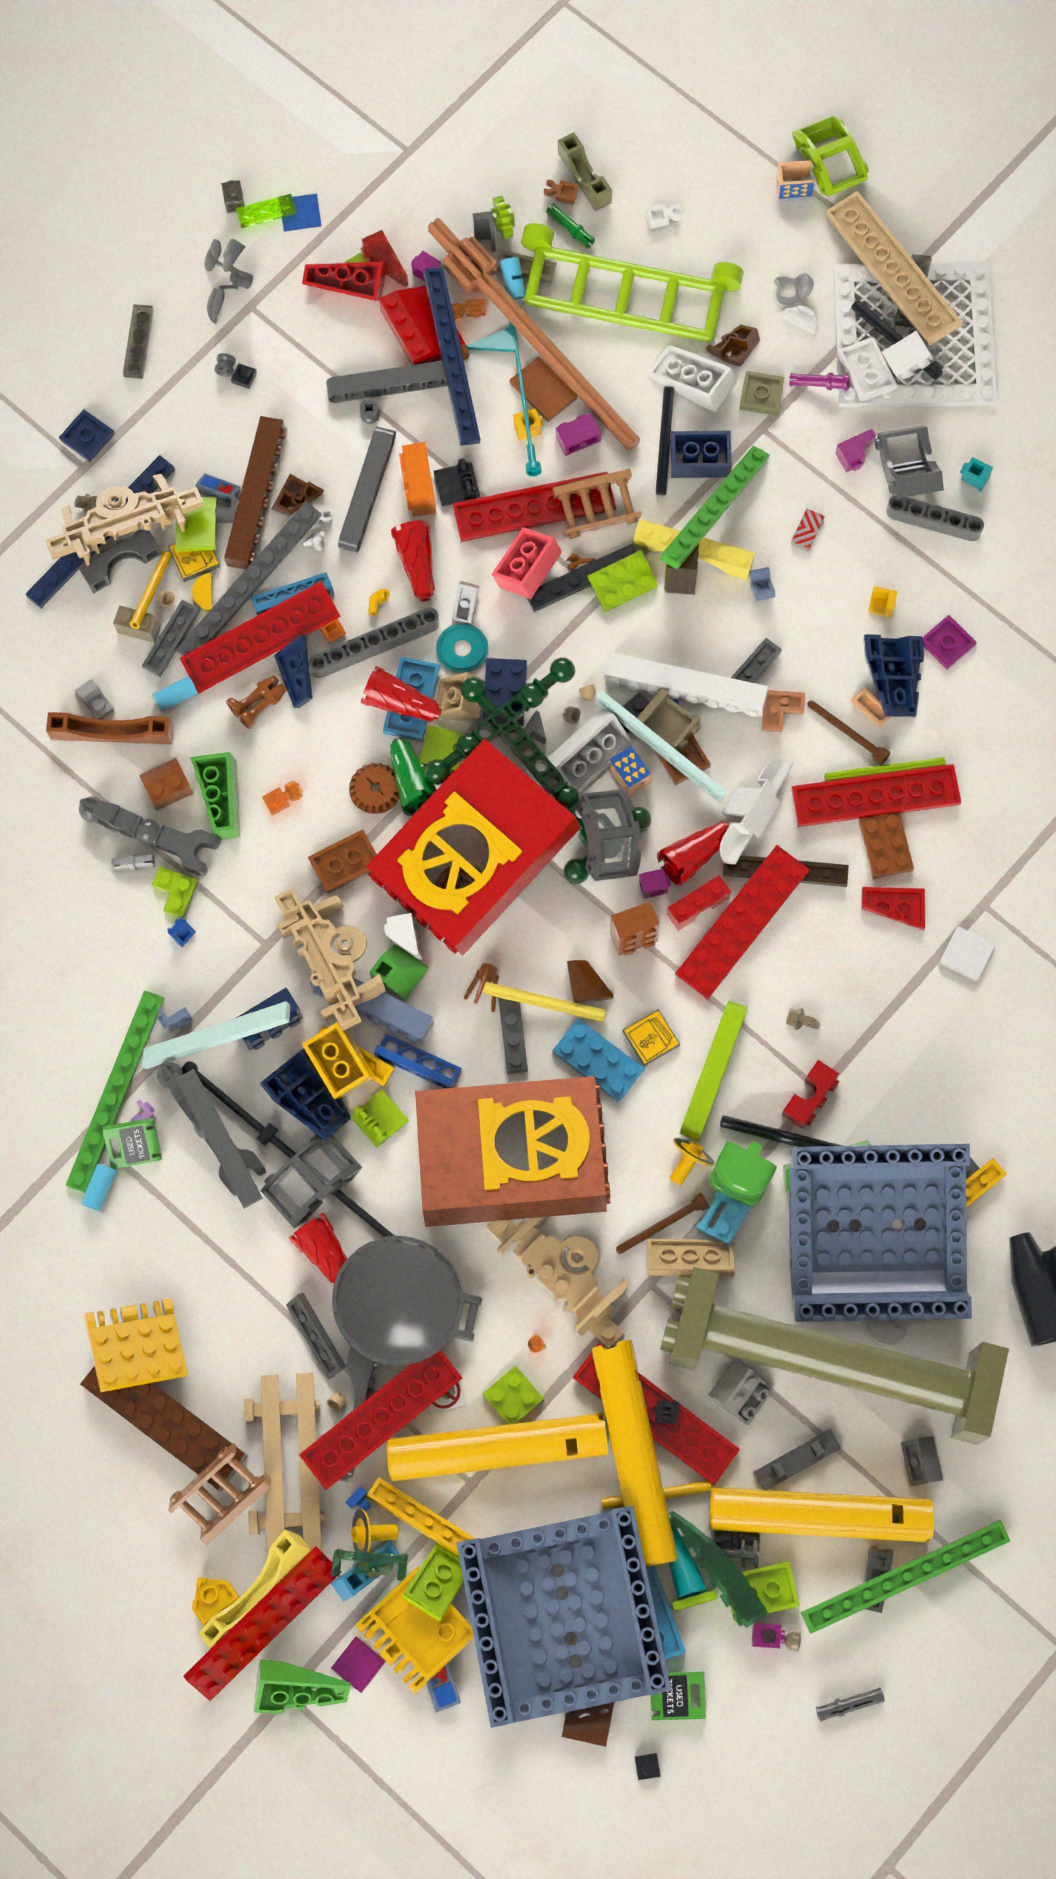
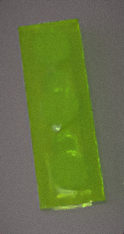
M291 194L236 208L241 228L296 214V208Z

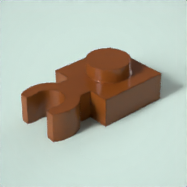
M553 180L546 181V186L551 187V189L544 188L545 196L556 195V201L574 205L579 184L561 180L558 185Z

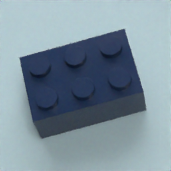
M671 431V478L727 477L732 469L731 431Z
M486 658V695L499 709L508 700L516 697L521 687L527 683V660ZM511 705V709L513 711H521V707L519 705ZM483 710V721H484V720H485L486 718H488L489 716H488V715L485 713V711ZM524 715L516 721L521 726H524ZM503 717L495 719L498 724L503 725L506 723Z
M286 987L238 1016L240 1017L286 1001L290 1004L289 1023L242 1038L249 1051L260 1049L265 1045V1041L270 1038L276 1039L283 1034V1030L288 1027H296L301 1023L303 1016L300 1008Z

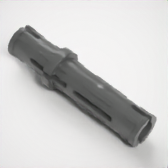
M879 1687L842 1700L839 1698L834 1699L832 1703L816 1707L818 1719L822 1722L836 1716L844 1717L846 1713L885 1702L882 1689Z

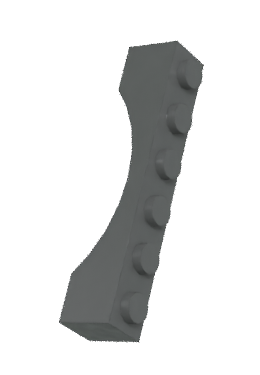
M350 1346L346 1367L354 1387V1410L367 1399L369 1390L373 1391L375 1378L372 1377L373 1371L378 1369L379 1363L364 1357ZM355 1467L343 1476L340 1481L348 1482L349 1477L353 1478Z

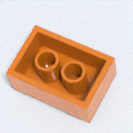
M426 443L402 445L403 453H399L408 510H412L413 517L436 513Z

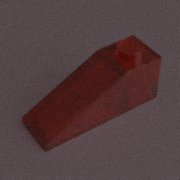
M383 230L362 238L360 250L364 258H368L369 262L388 261L386 275L404 287L408 286L407 274Z

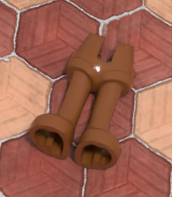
M273 675L259 681L256 685L257 688L245 699L237 701L234 698H229L226 704L235 717H239L240 722L247 729H251L255 725L254 720L270 704L276 705L287 691V688L283 684L277 685L279 680ZM261 697L263 698V699H262L255 707H253L250 711H248V712L245 711L247 708H249L253 703H255V702H256L257 700H259Z

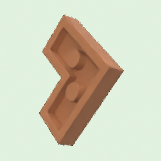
M768 690V697L762 717V731L782 732L784 713L804 715L805 693Z

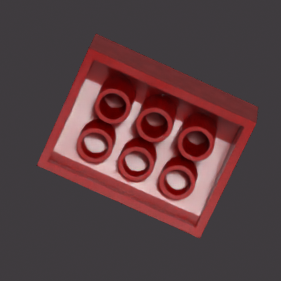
M426 285L396 290L379 298L380 311L411 365L436 362L442 359ZM457 330L460 345L465 344L463 338Z

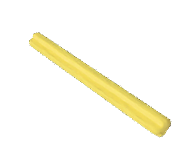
M486 982L483 993L486 995L604 1022L606 1017V1010L490 982Z

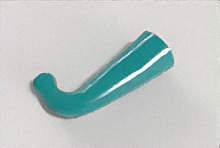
M670 1520L678 1558L676 1561L670 1562L669 1566L677 1599H684L707 1591L708 1588L687 1544L677 1527Z

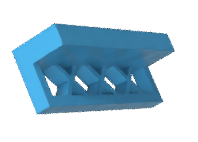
M327 572L252 596L251 600L256 614L259 615L323 579H325L323 585L329 596H333L334 590ZM299 587H305V589L296 591ZM281 593H285V594H286V595H283V596L278 597V595L281 594ZM263 599L268 600V601H265V602H262V603L257 604V601H260V600H263Z

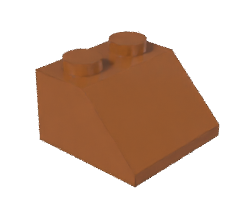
M176 758L139 775L156 811L193 794L190 784Z

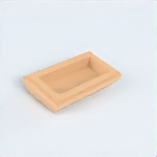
M865 687L851 700L857 708L880 728L891 718L885 717L880 700Z

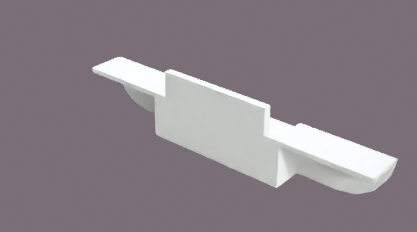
M772 759L767 762L757 778L758 783L762 786L761 789L742 787L735 789L722 814L744 816L741 823L731 822L722 838L720 855L724 863L736 864L753 833L760 838L780 804V800L775 795L792 768L793 762Z

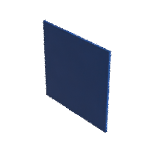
M317 194L279 199L284 232L321 227Z

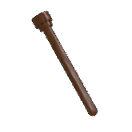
M808 701L807 706L871 752L877 763L882 765L888 759L891 752L885 747H876L815 701Z
M701 1192L693 1196L694 1199L687 1206L618 1245L616 1252L618 1254L624 1253L695 1210L697 1212L699 1210L704 1211L709 1208L707 1200Z

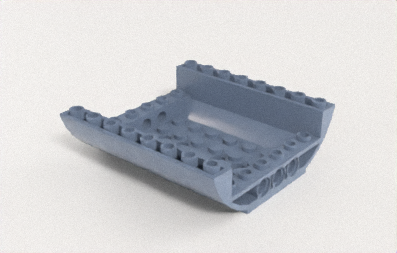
M970 1143L792 1147L789 1168V1245L791 1290L795 1322L972 1319V1301L970 1294L967 1292L966 1166H970ZM898 1218L904 1221L903 1227L899 1230L893 1229L892 1222ZM918 1218L925 1220V1226L922 1229L914 1228V1221ZM857 1219L861 1223L860 1228L855 1231L850 1230V1221ZM830 1220L839 1222L837 1230L830 1231L827 1229V1224Z
M633 1506L497 1536L456 1542L491 1728L671 1691ZM555 1564H561L564 1568V1573L561 1577H555L552 1574L551 1570ZM561 1586L566 1587L569 1593L565 1600H560L556 1596V1590ZM568 1632H574L577 1635V1642L573 1646L565 1642V1636ZM573 1655H578L582 1659V1664L577 1669L572 1668L569 1663L570 1657Z

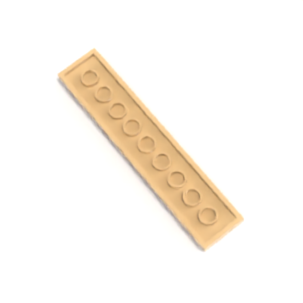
M858 191L825 211L826 217L928 346L962 326L961 319Z

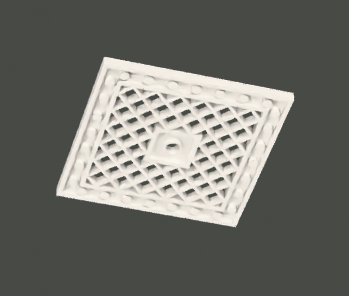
M989 262L916 263L936 289L941 286L946 290L941 296L957 316L968 325L964 330L961 327L955 329L959 334L955 338L949 334L944 336L943 338L949 342L946 347L939 343L940 340L930 346L925 343L933 357L931 362L942 370V375L946 373L951 377L948 382L940 377L937 380L932 378L927 383L921 378L926 372L921 370L918 374L913 371V375L910 376L913 379L907 383L903 379L899 380L890 365H888L895 381L900 384L897 386V389L860 402L850 381L848 391L838 389L839 407L996 405L997 389ZM834 264L837 350L871 338L870 334L876 330L871 326L865 331L860 326L865 321L862 317L856 322L855 314L857 313L851 308L855 302V297L903 338L910 335L909 332L916 331L896 304L888 300V294L883 296L878 292L881 285L864 264ZM959 285L966 290L962 295L955 290ZM862 287L869 291L865 296L859 292ZM950 294L957 299L953 304L946 299ZM969 294H970V302L966 299V297H967ZM872 295L879 300L875 305L868 300ZM960 303L967 307L963 312L956 307ZM882 304L889 308L886 313L879 309ZM970 311H971V319L966 316ZM893 312L896 314L894 315V321L888 317ZM971 329H972V336H970V335L967 333V332H969ZM856 331L859 334H861V336L858 339L856 337ZM883 335L875 339L881 352L893 345L891 343L885 348L880 343L885 338ZM962 337L969 342L965 347L958 342ZM953 346L960 351L956 356L949 351ZM972 346L973 354L970 351H968ZM935 348L940 351L937 356L932 354L935 352ZM837 355L838 375H845L846 371ZM943 355L951 360L947 365L939 360ZM963 355L970 360L966 365L959 360ZM953 364H956L961 369L957 374L950 369ZM973 364H974V371H972V370L969 368V367L972 366ZM964 372L971 377L968 382H965L960 377Z

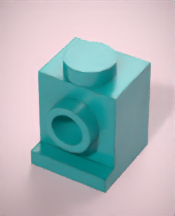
M972 457L969 463L965 462L961 468V480L982 492L991 476L993 467Z

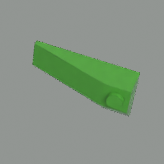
M260 1660L256 1680L254 1713L279 1714L284 1713V1709L297 1707V1710H303L306 1705L317 1704L321 1707L345 1703L348 1700L351 1684L350 1682L284 1661Z

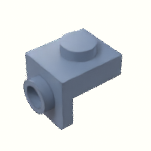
M769 567L750 571V587L756 601L775 597V589L770 579Z
M186 1007L168 1018L162 1008L158 1010L161 1015L158 1017L159 1022L163 1028L168 1027L171 1032L177 1028L182 1029L190 1023L189 1021L192 1020Z

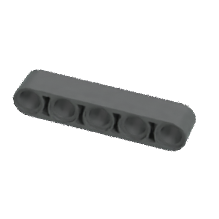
M894 495L890 498L887 506V516L893 520L968 541L978 540L984 528L983 520L977 516L908 497L896 498ZM892 506H899L901 509H894ZM912 511H917V512H919L920 514H919V515H915V514L912 513ZM936 516L939 520H934L931 517ZM950 522H956L958 525H952ZM969 527H975L977 531H973Z

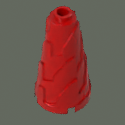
M424 520L409 521L400 524L401 529L398 531L396 526L391 529V536L394 539L400 560L409 578L414 596L422 602L431 600L434 595L435 586L432 571L430 523L427 521L425 525Z
M375 666V671H372L363 691V694L366 695L365 699L361 697V704L370 705L381 710L412 716L427 722H433L434 719L438 720L442 713V709L439 708L440 704L437 701L420 693L414 687L404 683L378 666Z
M721 821L657 852L658 863L663 860L665 865L661 869H664L665 875H669L670 881L675 885L680 883V886H682L692 878L720 850V843L730 823Z
M323 1212L319 1214L317 1219L313 1218L295 1231L294 1235H291L289 1239L301 1253H304L312 1264L318 1267L328 1281L334 1284L340 1268L348 1258L333 1232L334 1229L328 1217Z

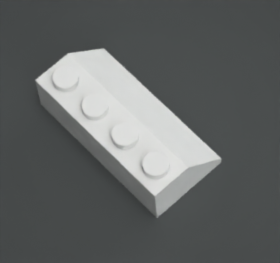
M601 709L554 751L548 759L562 774L564 782L567 781L568 786L574 787L580 793L611 765L610 759L634 743L616 716L611 712Z

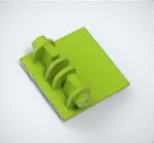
M380 1090L363 1106L358 1105L354 1109L355 1112L350 1116L376 1148L409 1122V1119L383 1090Z

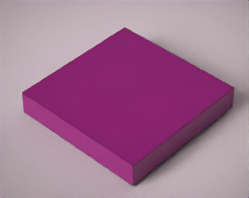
M950 615L922 637L923 647L947 670L977 644Z

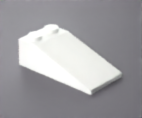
M671 345L667 346L647 373L650 378L664 386L673 387L674 392L696 405L716 412L737 383L730 367Z

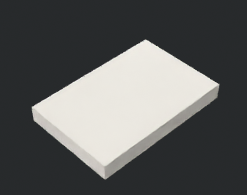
M874 337L837 350V355L846 373L850 374V381L860 402L897 389L898 385Z

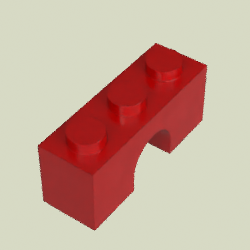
M718 875L667 907V916L679 931L695 921L696 917L707 908L711 907L714 909L730 899L731 890L721 876Z
M817 1060L805 1079V1082L813 1087L815 1095L812 1098L803 1099L794 1094L781 1115L801 1129L806 1124L810 1126L816 1118V1115L813 1114L818 1107L822 1109L828 1098L825 1096L828 1091L833 1092L840 1081L837 1078L840 1073Z

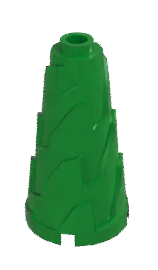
M399 737L392 741L390 754L401 808L405 815L413 816L437 789L434 784L427 780L425 768L416 756L411 743Z

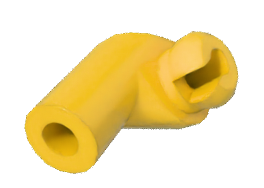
M380 589L370 596L369 615H378L379 605L390 597L388 589Z

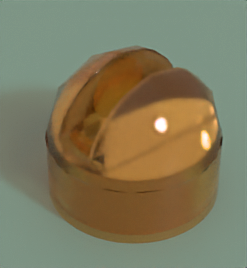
M536 1333L528 1340V1348L533 1353H539L547 1347Z

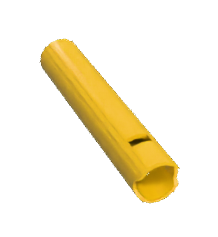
M632 1340L618 1341L616 1347L611 1349L603 1348L601 1345L592 1348L597 1379L600 1382V1393L624 1507H634L645 1566L647 1568L676 1561L678 1557L642 1385L638 1378V1366Z
M603 1413L388 1439L386 1443L388 1469L392 1481L608 1455Z
M713 1487L709 1500V1528L717 1531L930 1542L934 1531V1506L932 1499ZM892 1514L898 1515V1524L892 1523Z

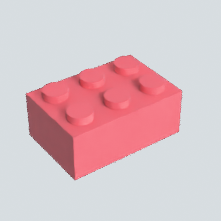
M523 527L491 575L499 588L531 599L562 551L555 538Z

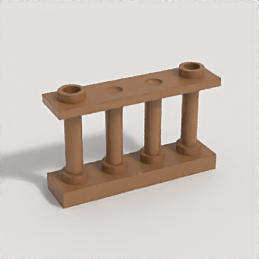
M631 469L553 487V498H559L562 501L569 528L563 531V536H569V539L580 537V533L623 522L627 524L638 522L642 512H634L627 487L628 480L632 478ZM617 484L619 486L626 515L614 516L608 492L609 485ZM596 488L601 493L607 516L606 520L598 522L595 521L588 494L590 490ZM576 493L581 496L588 524L576 527L569 500L571 498L570 495Z
M235 1443L229 1447L225 1446L222 1448L217 1458L183 1490L176 1491L169 1499L168 1511L172 1514L180 1507L201 1527L200 1541L206 1546L264 1494L271 1485V1477L265 1472L260 1477H255L234 1457L237 1447ZM226 1463L249 1483V1487L244 1492L238 1491L218 1472ZM212 1478L233 1498V1502L228 1506H223L202 1485ZM194 1492L217 1512V1516L212 1521H207L186 1501Z

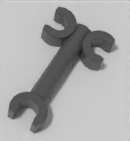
M742 1539L740 1549L714 1548L709 1543H701L700 1552L701 1560L709 1561L713 1557L742 1558L743 1568H746L747 1562H752L754 1568H758L759 1557L756 1555L758 1550L757 1540H754L752 1546H748L745 1544V1540Z

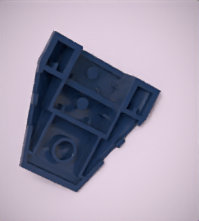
M865 634L863 636L865 661L885 717H916L919 698L917 683L921 680L922 676L919 673L920 663L924 661L922 636L881 638V635Z
M304 1048L259 1083L275 1103L324 1140H327L351 1119L342 1097L338 1099L333 1098Z

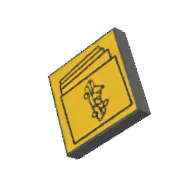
M175 543L168 546L184 582L221 567L214 550L176 552Z
M659 1009L622 1030L644 1067L680 1046L679 1041Z

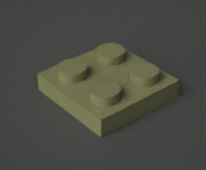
M746 371L739 409L778 416L785 377Z

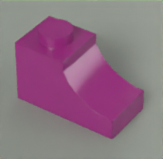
M873 429L837 444L835 454L846 473L851 470H859L864 465L866 458L864 452L875 441L876 434Z

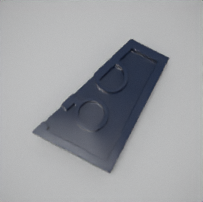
M300 635L274 655L293 708H300L313 699L306 635Z

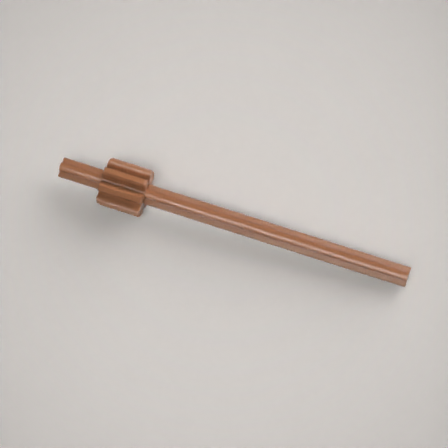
M436 218L434 222H431L427 227L428 232L448 253L443 260V267L466 293H471L472 291L475 293L481 289L627 451H631L633 447L637 446L640 442L639 436L493 277L498 270L496 268L498 263L476 238L470 237L468 239L466 237L460 241L440 218Z

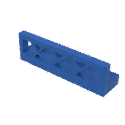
M387 1033L380 1046L377 1045L374 1050L375 1056L444 1089L454 1087L462 1070L459 1066ZM388 1040L396 1043L399 1051L393 1052L386 1049L385 1046ZM411 1050L416 1053L417 1060L412 1061L403 1057L402 1053ZM431 1059L435 1062L436 1068H427L421 1062ZM450 1068L455 1070V1073L451 1079L441 1074L440 1070Z

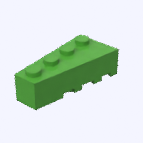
M230 752L190 757L214 833L220 840L240 837L236 759Z

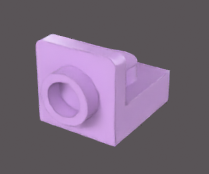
M139 1099L137 1104L144 1112L137 1113L130 1121L154 1118L155 1120L156 1117L153 1114L155 1109L147 1101L143 1104Z

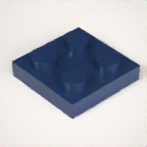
M83 409L59 436V440L91 462L114 436L115 432Z

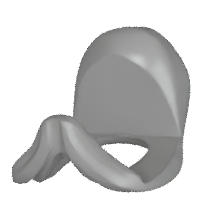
M806 273L800 274L796 278L783 276L774 279V283L777 286V300L783 305L794 304L809 296L814 287L813 279ZM781 283L795 285L796 294L793 297L781 296Z

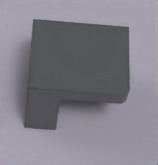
M231 495V501L217 502V508H215L217 523H233L238 505L236 495Z

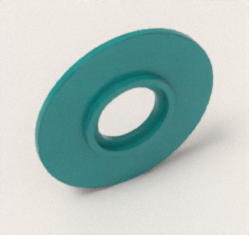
M455 624L445 629L439 636L436 644L437 656L442 665L453 672H471L480 667L485 661L488 654V641L484 633L477 627L470 624ZM465 640L471 645L470 653L466 656L457 655L453 650L454 644L457 641Z

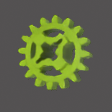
M502 195L494 197L492 199L494 208H491L495 229L500 231L503 239L513 237L512 227H515V218L510 204H506Z

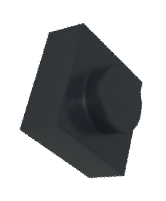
M657 1753L634 1756L638 1780L661 1777Z

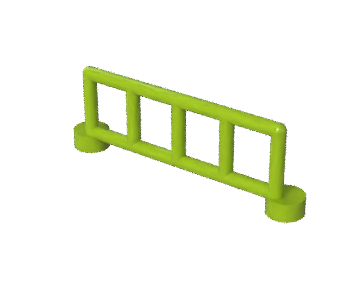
M538 223L525 225L521 244L524 248L535 252L524 297L526 305L704 342H711L714 339L724 291H738L741 288L744 271L740 266L729 262L715 264L711 279L555 248L552 247L554 231L548 226ZM545 258L578 264L570 302L537 295ZM590 267L623 274L615 311L582 304ZM634 276L667 283L659 320L626 313ZM679 285L712 292L704 329L671 323Z

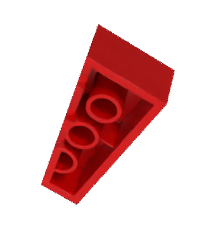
M388 261L306 264L302 284L379 301V298L382 297Z

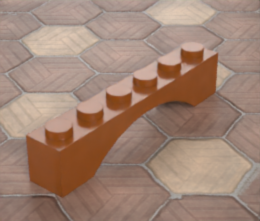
M48 712L46 732L50 740L172 744L173 723L170 717L147 716L133 720H101L70 713Z

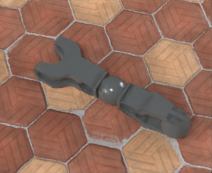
M89 796L82 798L79 802V814L84 820L96 822L112 832H117L134 839L137 838L143 844H154V847L179 857L186 871L199 876H206L208 868L205 863L196 858V853L202 848L215 850L221 843L219 837L205 830L198 829L190 833H183L168 826L159 825L153 819L143 820L142 816L121 808L117 804L104 802L97 797Z
M173 1062L161 1064L157 1072L159 1084L164 1088L170 1089L174 1099L194 1125L196 1134L204 1138L211 1148L175 1080L184 1074L182 1068ZM237 1148L247 1168H251L258 1176L266 1173L265 1167L253 1151ZM220 1165L219 1178L231 1194L235 1196L236 1193Z

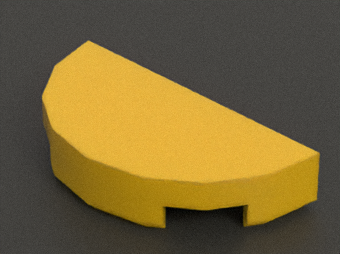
M211 573L199 577L192 587V596L195 604L207 612L213 607Z

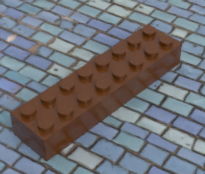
M95 1365L80 1383L81 1386L198 1475L217 1458L222 1448L233 1444L154 1383L100 1392ZM236 1447V1455L234 1457L242 1464L248 1455ZM228 1463L218 1470L228 1481L236 1473ZM212 1478L207 1480L209 1484L222 1492L223 1488Z

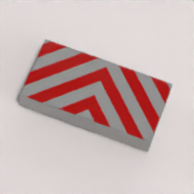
M806 509L791 540V545L809 552L825 516Z

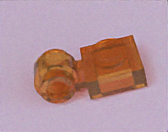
M485 299L465 300L466 304L459 302L451 304L455 320H460L464 314L467 317L473 318L486 316Z
M291 781L284 786L285 792H282L281 788L278 787L262 796L272 816L290 807L288 799L297 801L303 796V790L299 783Z

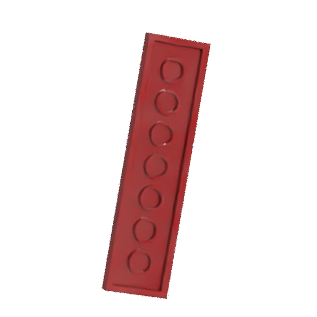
M608 472L453 503L460 540L465 542L518 531L523 527L532 528L566 521L562 501L559 498H553V487L605 475ZM609 485L608 492L614 511L616 510V504L611 485ZM597 488L590 490L588 494L593 514L605 513L600 491ZM578 493L570 495L571 498L569 500L574 519L585 517L586 514L581 496Z
M320 581L179 659L200 694L283 649L300 635L307 636L341 616L325 586Z
M954 764L791 787L798 827L855 820L889 813H906L961 805Z
M776 845L675 972V975L708 1000L810 869Z
M591 1352L572 1379L602 1401L600 1382L597 1379L593 1354ZM637 1372L642 1385L653 1440L712 1485H715L740 1451V1448L680 1403L677 1425L655 1423L657 1400L677 1401Z
M442 1350L426 1360L410 1364L298 1454V1456L323 1489L328 1490L458 1383L462 1376Z
M315 1546L183 1675L185 1680L211 1701L341 1573V1570Z

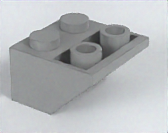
M733 1359L708 1395L722 1408L748 1426L773 1390L749 1367Z

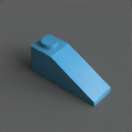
M389 1540L331 1582V1584L344 1602L399 1562L402 1557Z

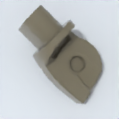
M89 494L85 496L77 495L74 507L83 508V511L87 512L96 507L98 496L90 497Z
M803 1008L799 1010L790 1009L786 1024L794 1026L795 1030H799L802 1025L819 1030L820 1022H817V1019L805 1016Z

